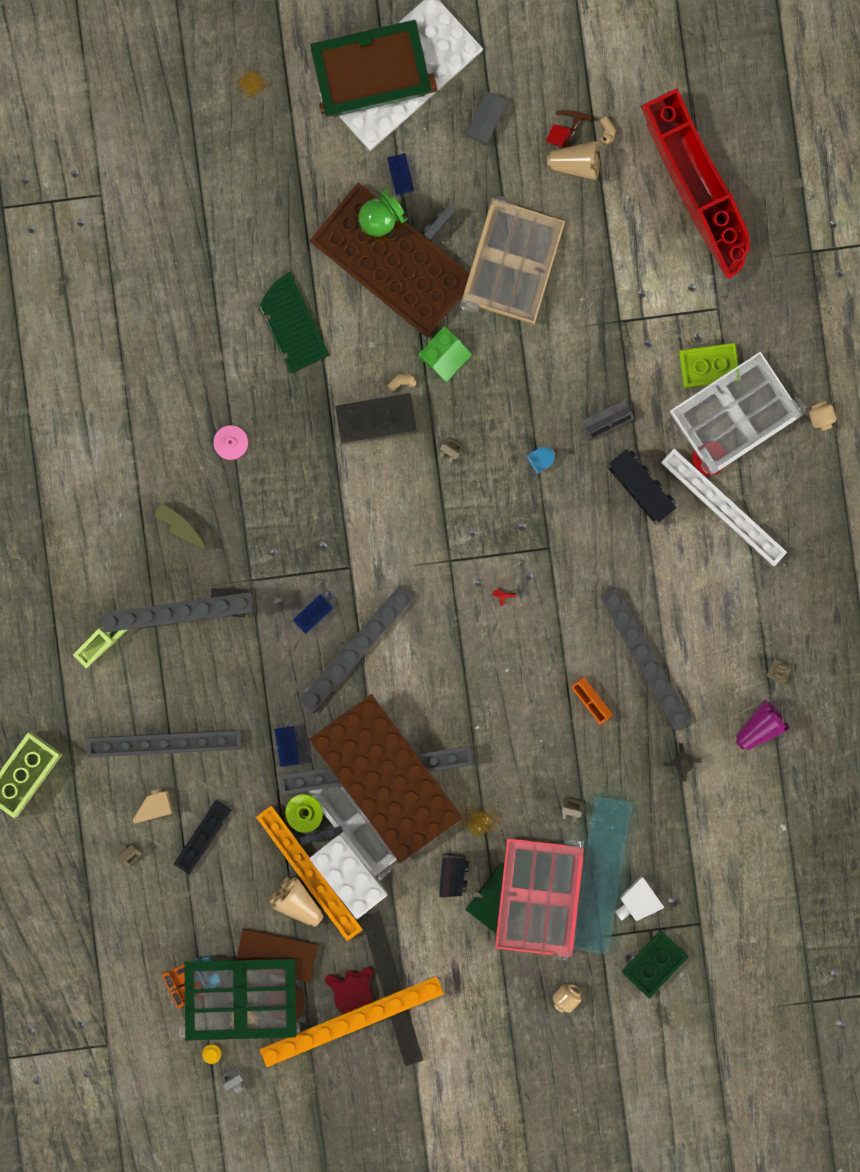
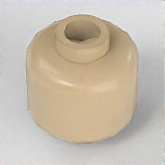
M824 401L812 405L809 416L813 427L821 428L822 431L832 428V423L837 420L832 404H827Z
M563 984L553 995L554 1007L560 1012H572L581 1002V991L573 984Z

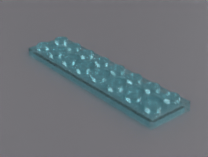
M594 796L581 874L574 950L608 955L633 802Z

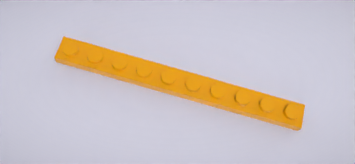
M436 975L298 1032L296 1037L281 1039L259 1050L266 1067H269L444 995V991Z

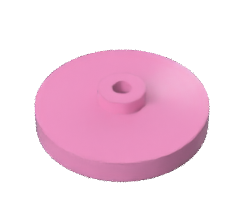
M229 425L222 427L214 437V448L218 455L224 459H238L245 454L248 448L247 435L237 426Z

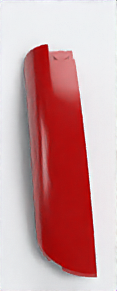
M676 88L640 105L647 120L646 125L686 209L727 279H730L745 264L750 250L749 233L732 194L727 189L692 122L680 92Z

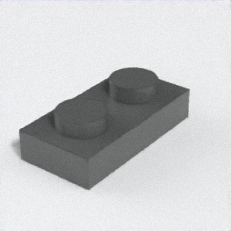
M450 206L446 209L442 208L436 215L438 219L434 223L430 222L424 229V237L431 242L454 215L455 210Z

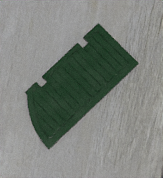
M291 272L285 274L269 288L261 304L258 306L263 316L269 314L271 317L266 320V323L280 353L284 354L287 352L289 355L284 361L291 374L330 355Z
M520 850L515 852L512 887L529 889L532 851ZM539 853L536 856L533 890L538 888L551 869L552 859ZM502 863L478 892L483 896L479 901L474 897L465 909L495 934H497L504 864ZM510 901L507 927L525 905L524 902Z

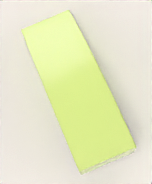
M100 627L73 656L85 668H88L127 630L103 633V629Z

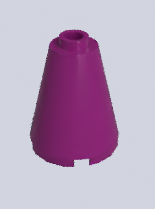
M765 699L737 733L736 743L742 750L744 748L750 750L790 730L787 722H782L783 716Z

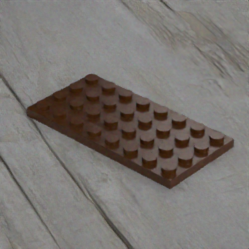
M357 183L310 239V243L418 332L428 338L463 296L469 273L406 221L402 224L395 221L394 228L388 234L381 237H373L366 234L361 229L358 214L366 201L377 197L360 183Z
M372 693L309 738L310 742L399 863L463 819Z

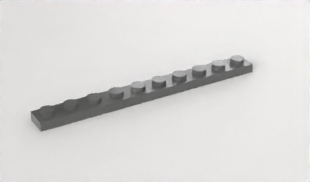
M470 746L417 754L429 772L473 765ZM330 768L279 775L282 795L343 786Z

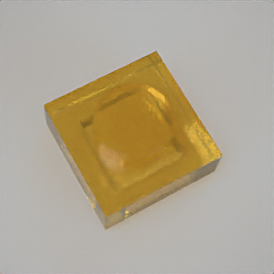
M253 70L238 81V84L249 98L265 87Z

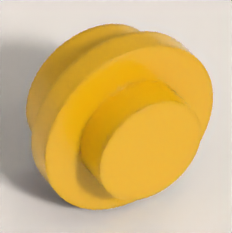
M207 1045L202 1051V1058L208 1064H215L221 1058V1050L217 1045Z

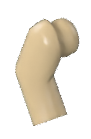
M398 374L387 386L393 392L400 385H407L411 388L416 385V379L411 374Z

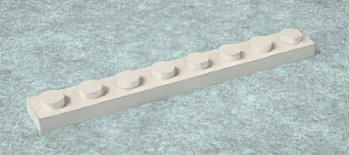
M675 449L661 462L669 472L773 567L787 553Z

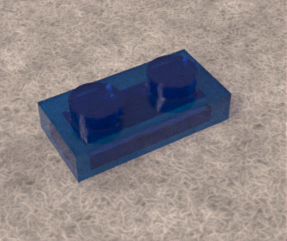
M406 154L387 157L396 196L414 192Z
M320 594L293 621L307 634L333 609V606Z
M294 726L274 729L280 767L300 764Z

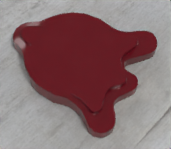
M365 967L359 973L347 970L344 980L332 974L326 976L325 982L333 990L335 1005L342 1014L372 1002V991L369 981L373 971L370 967Z

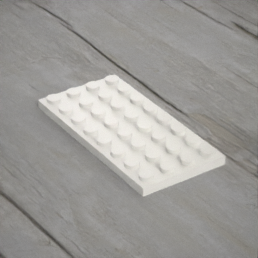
M423 0L399 23L416 19L428 74L434 73L437 90H440L483 51V48L439 0ZM436 92L426 94L423 97L338 117L371 151Z

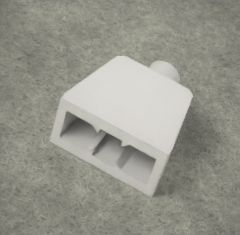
M640 876L619 897L624 905L615 912L621 921L630 914L638 921L663 909L664 906L645 879Z

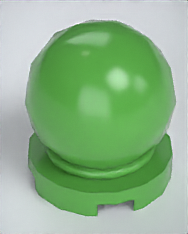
M387 188L380 192V199L373 198L366 201L358 214L361 229L373 237H381L388 234L394 228L395 221L402 224L408 220L406 216H402L405 212L395 197L391 198L388 195L390 191Z

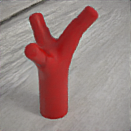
M502 588L493 591V596L499 598L500 606H503L505 598L516 597L515 593H506L502 591Z

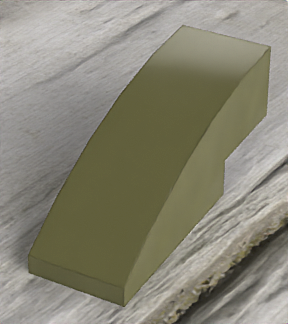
M161 503L154 517L171 525L168 532L205 550L206 545L194 527L176 511Z

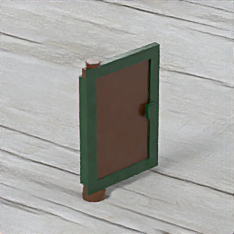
M416 19L310 44L322 97V103H319L321 114H325L326 118L350 114L438 92L434 73L428 74Z

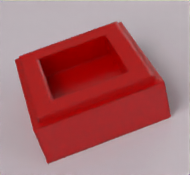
M553 124L546 142L565 148L572 131Z

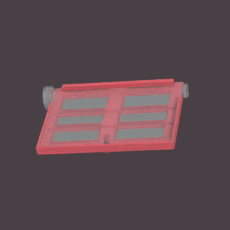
M507 838L495 948L556 955V959L568 961V957H572L585 841L566 839L565 845Z

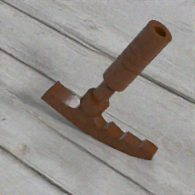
M569 110L556 112L558 116L568 115L575 117L570 128L572 132L565 148L570 146L575 136L576 128L581 123V119L591 122V116Z

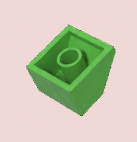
M445 326L418 354V357L446 383L472 356L460 340Z

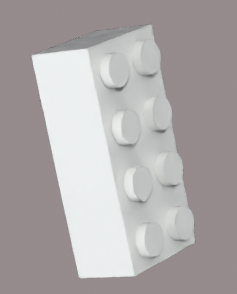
M340 834L309 858L356 919L360 918L388 895L375 876L367 869Z

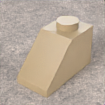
M160 788L151 791L152 795L146 797L133 819L134 824L172 814L173 809L168 790L163 791Z

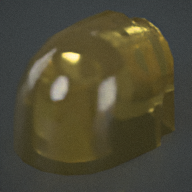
M481 811L470 820L468 825L469 831L475 836H481L492 827L490 824L493 820Z

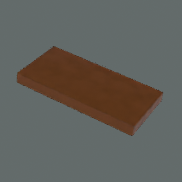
M243 928L236 960L295 959V980L310 983L318 944ZM285 969L251 970L285 978Z

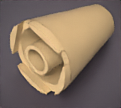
M592 141L553 150L550 155H547V166H550L553 171L597 180L600 158H598V153L596 152H600L598 141Z

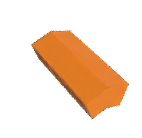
M584 677L571 686L600 725L613 715Z

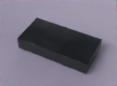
M341 826L302 836L300 841L303 845L334 837L341 834L343 830Z

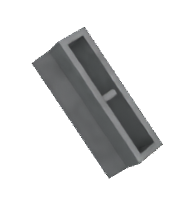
M623 400L582 420V424L590 439L593 440L634 420V417L626 400Z

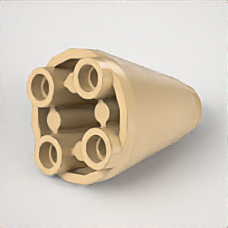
M289 877L285 878L281 883L282 888L269 899V902L272 903L271 907L304 924L312 925L313 927L317 926L323 918L321 910L299 879L296 877L292 879Z

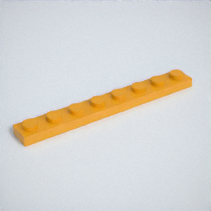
M271 805L256 816L346 941L363 930L311 862L310 856L274 807Z

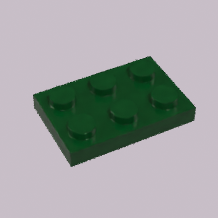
M660 929L621 972L650 999L689 956Z

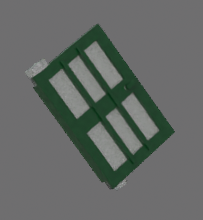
M295 959L184 962L185 1021H179V1041L296 1037V1033H300V1021H296Z

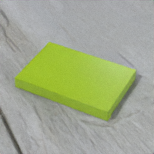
M736 343L678 351L684 389L710 385L739 366ZM739 368L736 369L737 379L732 382L741 381Z

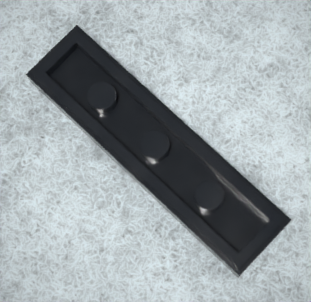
M215 800L174 862V865L190 875L232 809Z

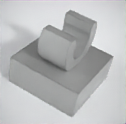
M238 1067L221 1076L222 1085L226 1091L233 1088L235 1093L243 1090L241 1087L243 1078Z

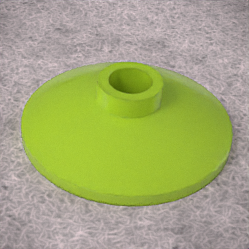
M300 794L293 797L287 804L286 819L289 825L296 831L303 833L311 832L321 824L323 809L315 797L308 794ZM304 809L309 811V815L304 814Z

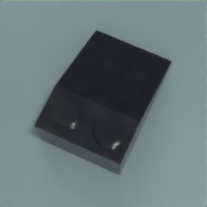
M443 854L439 897L462 896L463 891L466 892L467 880H464V873L469 870V861H466V856Z

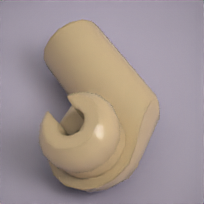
M605 116L600 120L605 129L601 136V142L609 145L614 141L616 128L609 117Z

